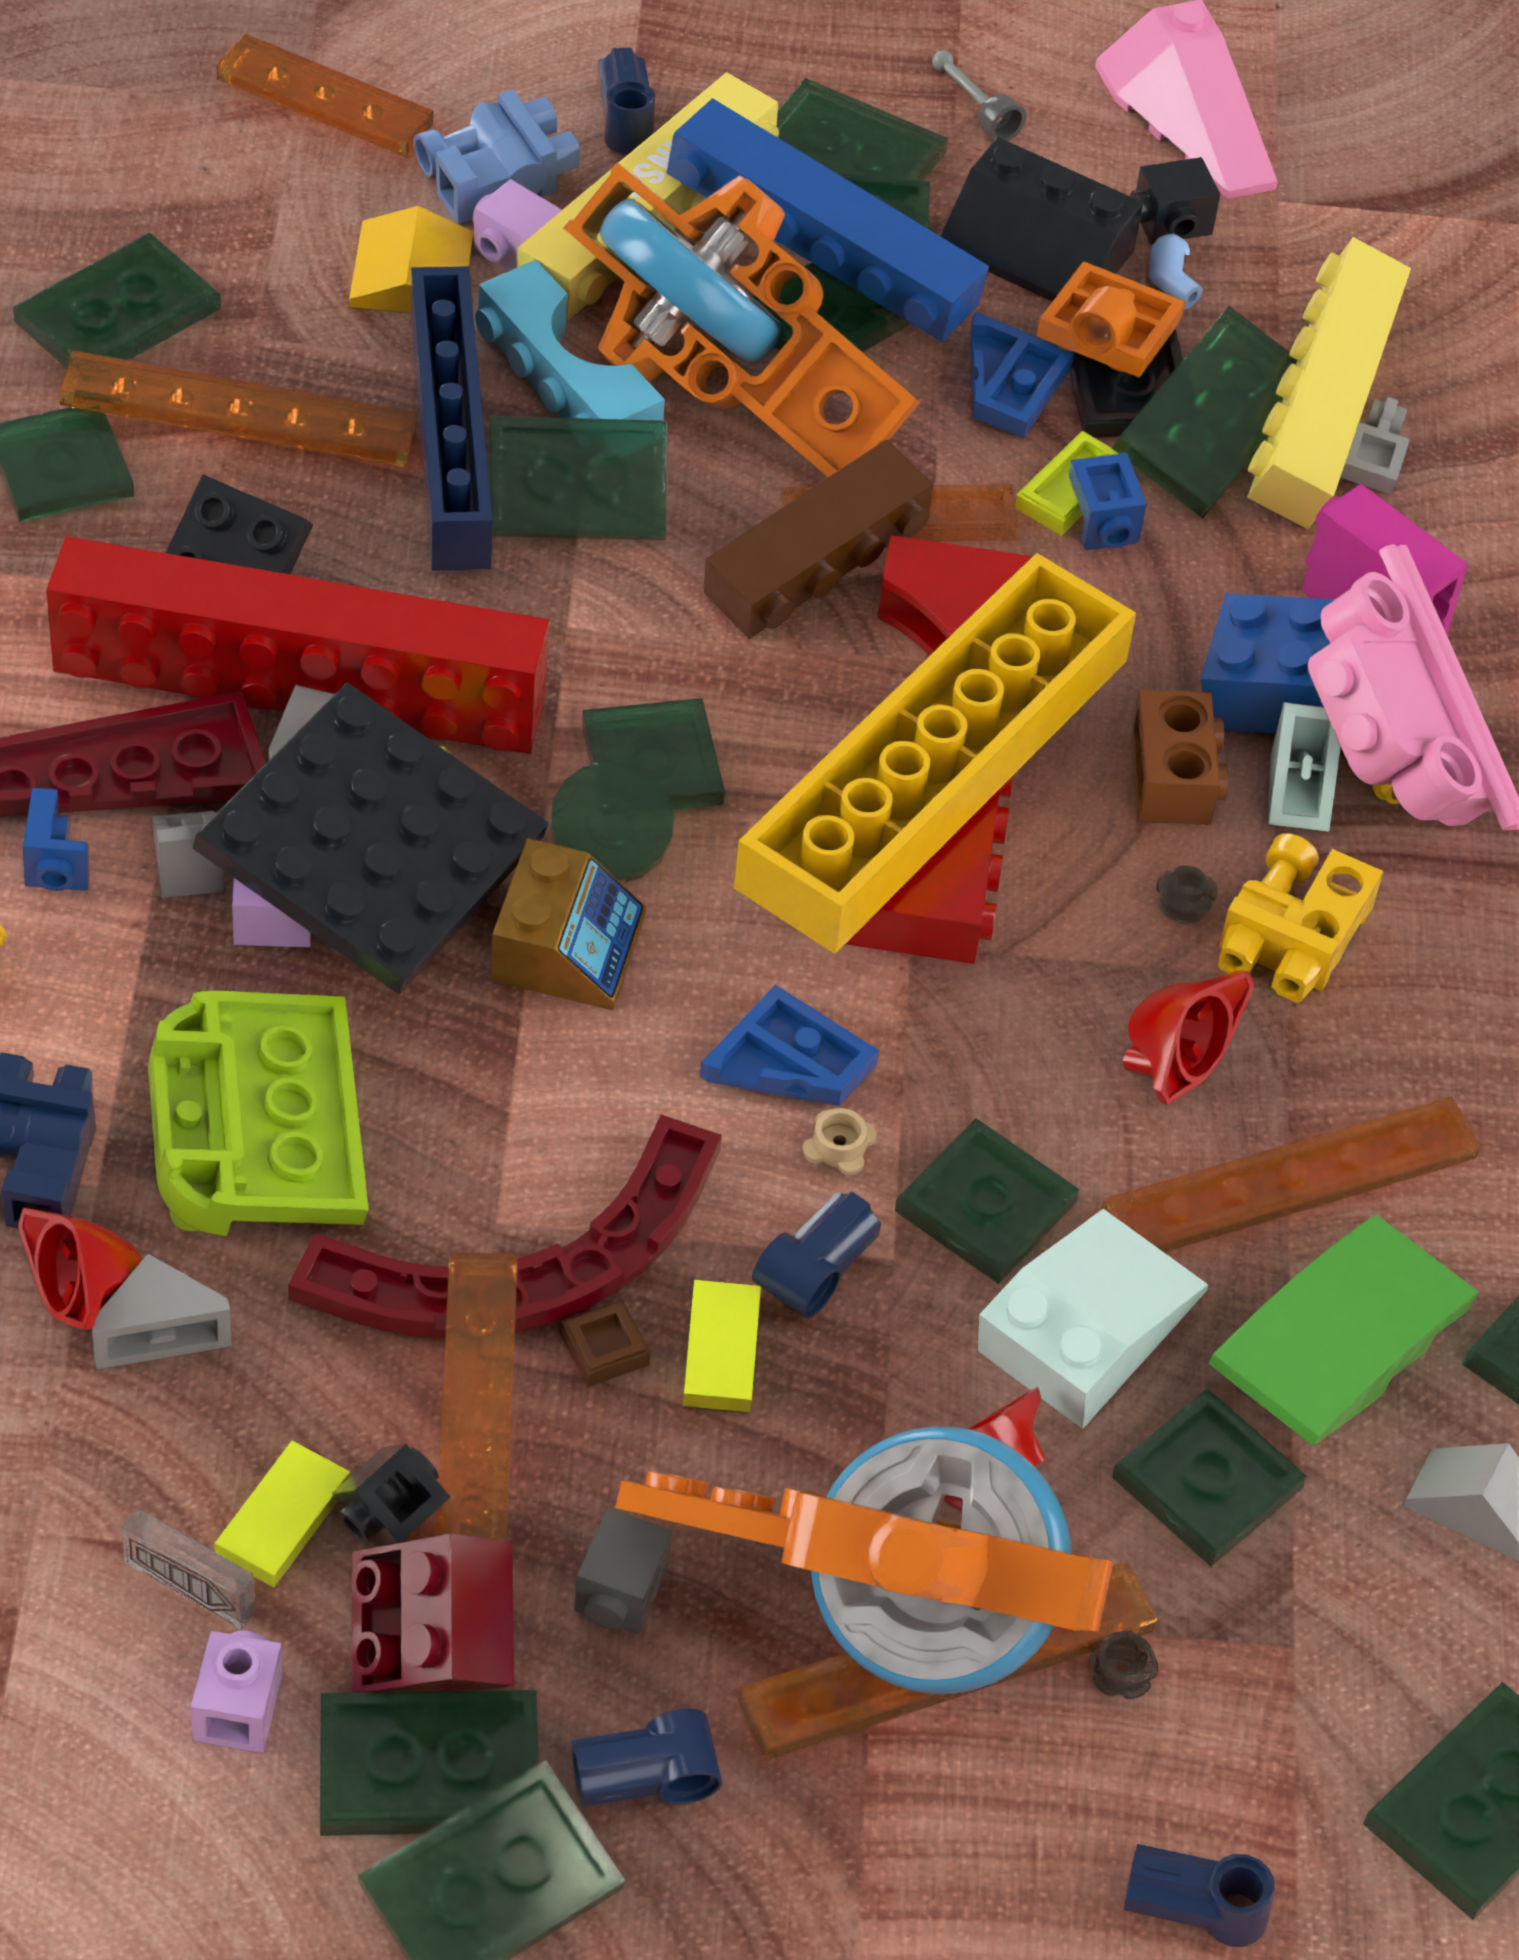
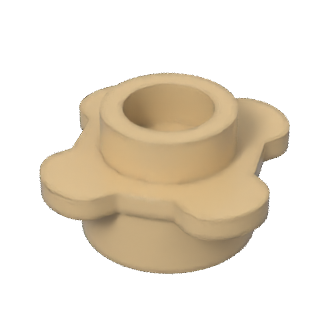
M846 1108L824 1110L816 1115L815 1133L812 1138L804 1141L802 1153L806 1160L811 1163L825 1162L829 1166L838 1168L842 1174L855 1175L863 1170L865 1161L862 1156L866 1148L876 1142L877 1133L873 1125L865 1122L855 1111ZM834 1141H841V1142H844L845 1144H844V1145H836V1144L834 1143Z

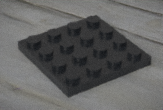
M346 682L205 824L195 836L193 849L400 995L517 867L527 838L541 841L549 823Z

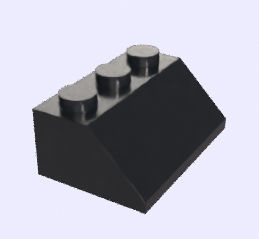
M997 137L971 167L940 237L989 266V273L1053 302L1083 261L1115 274L1120 270L1135 250L1143 202Z

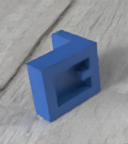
M1121 453L1071 460L1069 479L1084 516L1081 535L1084 549L1119 548L1124 545L1137 543L1140 540L1147 503L1128 454Z
M32 788L23 842L25 886L42 887L52 891L66 889L85 891L88 889L90 880L89 846L86 842L69 840L70 817L59 815L58 790Z

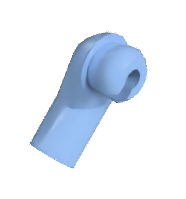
M1166 234L1158 238L1151 247L1148 276L1150 281L1164 293L1186 301L1184 309H1189L1197 303L1203 289L1182 271L1184 256L1190 255L1188 243L1185 239L1175 234Z

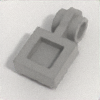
M1387 396L1386 401L1374 399L1366 424L1361 422L1358 424L1340 478L1357 484L1361 483L1364 486L1392 495L1410 441L1409 438L1399 435L1407 408L1397 406L1398 399Z

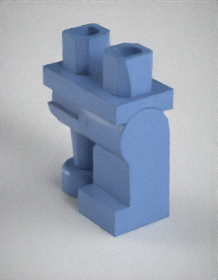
M513 89L498 94L499 103L485 104L481 102L477 105L471 115L470 126L444 137L439 131L434 129L414 136V149L419 165L427 177L436 175L437 195L457 224L460 225L473 220L474 208L480 199L487 194L494 193L510 179L536 195L539 193L543 197L556 193L557 174L579 167L580 147L571 131L549 138L546 137V135L557 132V116L554 107L546 96L522 103Z

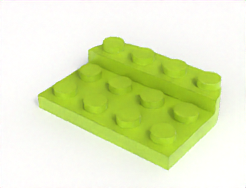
M201 991L193 993L189 1004L174 1010L163 1021L160 1020L149 1057L148 1076L157 1186L162 1199L170 1209L172 1222L178 1228L185 1231L200 1230L222 1236L228 1235L232 1221L364 1225L369 1207L345 997Z

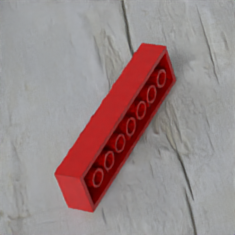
M65 536L46 589L54 672L70 674L79 678H94L129 684L137 688H152L181 693L195 698L243 691L247 705L258 709L285 711L295 685L335 694L348 682L424 736L437 740H452L481 745L500 751L509 750L527 754L532 753L545 703L549 619Z

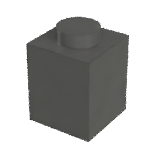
M607 1507L577 1574L574 1611L585 1614L590 1621L608 1629H619L622 1627L640 1634L669 1567L673 1530Z

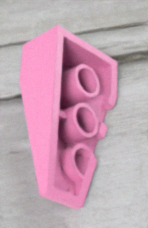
M1202 0L1153 8L1096 59L1095 68L1114 101L1126 112L1133 109L1136 110L1149 122L1148 131L1159 141L1168 138L1185 153V159L1202 157L1220 194L1226 200L1276 190L1278 183L1225 39Z

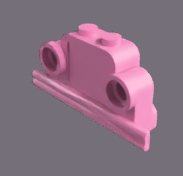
M1391 544L1379 550V553L1391 580L1380 573L1369 572L1355 581L1351 589L1325 606L1321 611V625L1330 644L1310 657L1308 661L1309 674L1348 764L1354 774L1367 784H1392L1393 791L1400 804L1409 814L1419 820H1439L1448 826L1466 825L1493 808L1502 830H1519V796L1407 545L1396 546Z

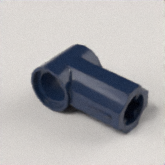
M613 48L610 54L598 60V78L605 114L604 140L613 151L621 154H630L653 134L655 93L649 86L645 59L637 56L632 48Z
M852 1191L849 1194L836 1192L793 1236L784 1232L767 1246L754 1267L752 1281L804 1318H812L826 1305L835 1292L841 1274L879 1236L881 1222L872 1212L870 1204Z
M691 1708L676 1709L656 1716L647 1724L645 1729L572 1740L571 1755L578 1799H580L582 1807L658 1794L660 1799L666 1803L688 1804L712 1796L720 1790L723 1784L707 1714L701 1710Z
M1137 1844L1124 1910L1207 1928L1209 1934L1218 1942L1228 1946L1244 1947L1255 1943L1263 1936L1266 1930L1275 1891L1274 1878L1270 1869L1260 1859L1247 1854H1233L1222 1858L1220 1861H1214ZM1230 1894H1240L1248 1897L1254 1905L1237 1907L1229 1904L1223 1897Z

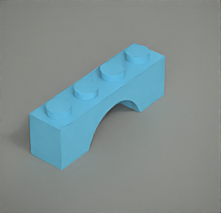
M537 260L479 284L478 311L475 313V322L481 336L487 342H493L507 357L514 373L518 377H525L539 393L547 410L551 413H557L569 426L577 443L582 448L589 449L604 467L662 440L665 399L633 364L608 366L590 363L575 357L560 345L559 341L566 335L568 294Z

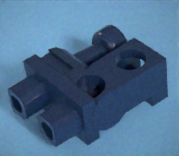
M1 1052L0 1158L16 1161L14 1168L8 1169L1 1189L6 1227L18 1229L22 1210L27 1208L24 1202L51 1207L52 1213L71 1216L89 1147L96 1132L92 1072L88 1068L66 1064L58 1068L52 1086L32 1082L34 1069L31 1061L27 1060L24 1056Z

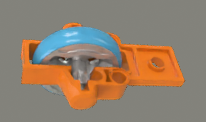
M617 162L610 170V176L583 209L563 227L571 236L625 281L617 305L598 346L599 351L613 366L633 364L648 382L666 372L690 394L715 409L728 410L735 408L742 402L827 477L844 468L884 440H890L921 403L817 313L823 299L821 283L815 275L774 241L786 214L774 200L747 178L738 176L698 205L680 215L632 172ZM633 192H636L654 209H656L662 216H664L669 222H671L676 228H678L683 234H685L688 238H690L697 244L695 246L691 245L687 240H685L682 236H680L676 231H674L670 226H668L665 222H663L660 218H658L655 214L649 211L642 204H640L634 199L627 198ZM742 231L756 242L759 254L756 261L751 265L740 266L736 263L729 273L769 308L774 310L793 329L792 337L758 376L752 375L709 336L690 322H687L680 330L685 341L684 347L678 354L669 356L657 345L665 346L688 317L747 363L755 364L762 361L778 345L783 331L781 323L725 273L749 244L748 237ZM599 232L604 243L615 254H617L627 265H625L620 259H618L612 252H610L605 246H603L598 241L597 236ZM801 278L804 285L801 297L795 303L789 305L782 304L780 293L783 285L790 279ZM726 367L729 379L725 389L714 395L709 394L706 386L708 376L716 368ZM834 394H848L853 403L850 417L841 424H830L824 415L825 403Z
M952 1426L917 1428L898 1433L878 1442L856 1457L836 1479L827 1495L785 1488L780 1512L772 1511L774 1497L713 1486L712 1495L707 1496L709 1482L689 1477L647 1471L645 1483L621 1480L616 1509L784 1548L781 1563L811 1570L813 1589L821 1615L839 1645L864 1669L898 1687L928 1694H953L979 1689L1001 1680L1024 1665L1045 1643L1055 1626L1074 1631L1099 1632L1114 1561L1072 1552L1070 1534L1063 1510L1043 1475L1019 1452L1002 1441L984 1433ZM950 1495L962 1498L961 1524L936 1519L944 1496Z

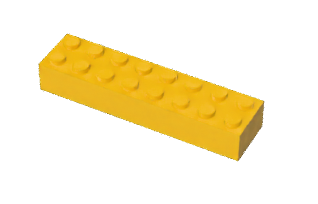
M1036 553L739 839L734 889L836 954L1127 662L1136 612Z

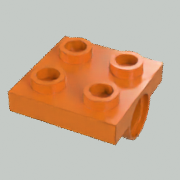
M1083 261L1040 317L1036 337L1054 343L1063 350L1076 352L1104 363L1116 371L1126 372L1140 378L1182 320L1186 301Z

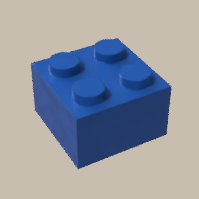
M1225 593L1201 676L1203 692L1212 693L1214 717L1223 718L1224 730L1276 733L1284 702L1324 707L1309 674L1308 661L1310 657L1330 644L1321 625V611L1335 599Z

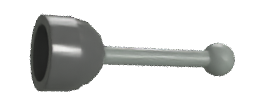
M940 50L934 54L932 59L934 68L940 72L946 71L980 104L978 112L979 124L993 140L999 137L1009 141L1021 131L1026 121V111L1015 99L1006 94H995L989 98L953 64V56L950 52Z

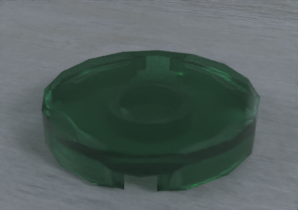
M606 760L583 766L564 780L553 799L550 829L554 845L587 852L618 881L626 879L625 882L642 878L660 864L671 845L675 814L668 792L652 774L631 763Z

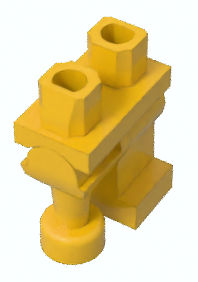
M1284 833L1275 837L1266 853V865L1269 868V872L1261 882L1248 880L1242 886L1239 895L1235 896L1227 911L1219 945L1222 949L1218 967L1227 973L1239 970L1249 971L1250 973L1255 963H1258L1276 971L1271 987L1276 991L1277 995L1299 1003L1312 988L1323 991L1331 972L1340 961L1359 925L1364 924L1372 911L1383 871L1332 849L1305 898L1301 900L1290 895L1289 892L1293 883H1302L1310 877L1319 861L1318 852L1306 839L1295 834ZM1335 874L1352 876L1360 884L1361 891L1356 893L1333 883V876Z

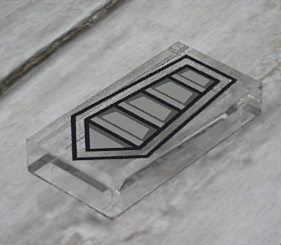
M135 1509L121 1527L124 1563L240 1630L255 1613L254 1576L252 1573L142 1510Z

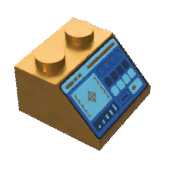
M527 838L492 933L490 981L614 1010L646 915V906L589 853Z

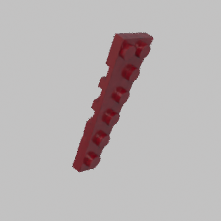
M243 691L0 737V817L28 815L32 788L58 790L59 813L228 802L266 764Z

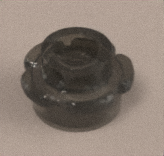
M1187 865L1176 867L1174 872L1165 871L1158 878L1156 890L1160 893L1159 905L1162 912L1171 920L1179 923H1193L1202 919L1211 909V901H1214L1218 894L1217 886L1211 877H1206L1200 869Z
M1127 1631L1115 1632L1107 1636L1101 1643H1098L1090 1653L1089 1667L1094 1670L1092 1681L1102 1693L1108 1696L1120 1695L1128 1700L1140 1698L1150 1690V1681L1157 1677L1158 1662L1153 1649L1138 1634ZM1119 1664L1129 1667V1671L1122 1673L1118 1671L1116 1666Z

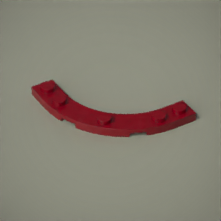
M661 1114L627 1184L614 1201L590 1222L589 1231L562 1248L557 1243L536 1253L505 1261L504 1269L465 1274L464 1266H428L404 1262L315 1233L288 1284V1300L361 1325L418 1337L452 1339L491 1337L525 1331L562 1320L588 1309L618 1292L643 1273L667 1249L685 1225L700 1197L721 1150L722 1135Z

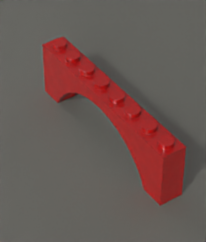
M890 535L878 619L898 629L930 656L1031 559V556ZM1014 775L885 903L846 945L975 964L979 939L988 941L992 939L997 904L985 902L986 891L998 892L1003 855L991 854L992 844H1004L1009 816V808L998 806L999 796L1010 797Z

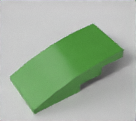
M1375 1214L1337 1241L1299 1272L1213 1353L1208 1364L1312 1446H1315L1381 1398L1392 1377L1426 1354L1436 1334L1467 1313L1479 1292Z

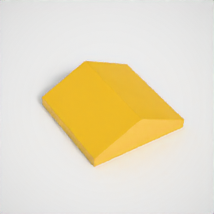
M420 206L362 221L349 307L411 313V268L470 267L474 231Z

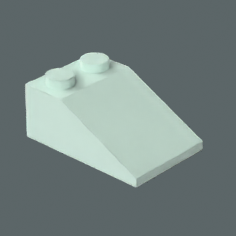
M1102 1209L1023 1267L979 1314L978 1351L1029 1390L1038 1387L1041 1399L1083 1429L1204 1295L1208 1284L1105 1209Z

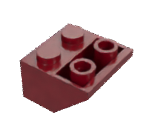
M450 1533L352 1552V1694H452L514 1686L512 1542Z

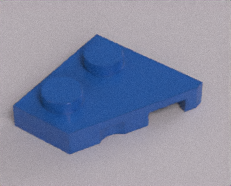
M976 312L972 317L970 330L972 417L1024 439L1071 370L1074 352L1063 350L1051 342Z
M775 984L701 1062L700 1078L709 1083L840 1106L875 1068L879 1050Z

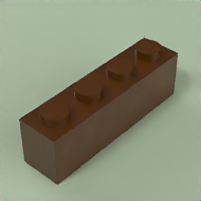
M886 439L707 557L705 560L704 594L748 639L767 627L776 628L789 618L796 607L813 596L819 598L826 595L833 589L841 577L856 567L863 568L872 564L881 555L884 548L889 545L890 535L911 537L918 533L930 517L933 483Z

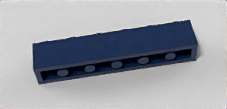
M469 266L411 268V329L431 570L491 569L493 518Z

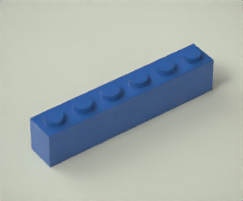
M712 98L674 132L666 172L668 175L706 198L738 176L749 179L774 200L786 214L775 238L776 242L791 249L817 265L820 269L830 273L864 294L867 298L874 300L940 342H943L979 306L989 269L987 264Z

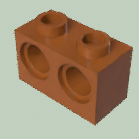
M1139 689L1131 725L1138 822L1211 825L1216 800L1225 801L1228 791L1227 764H1218L1217 754H1220L1223 748L1224 722L1222 717H1214L1212 693Z

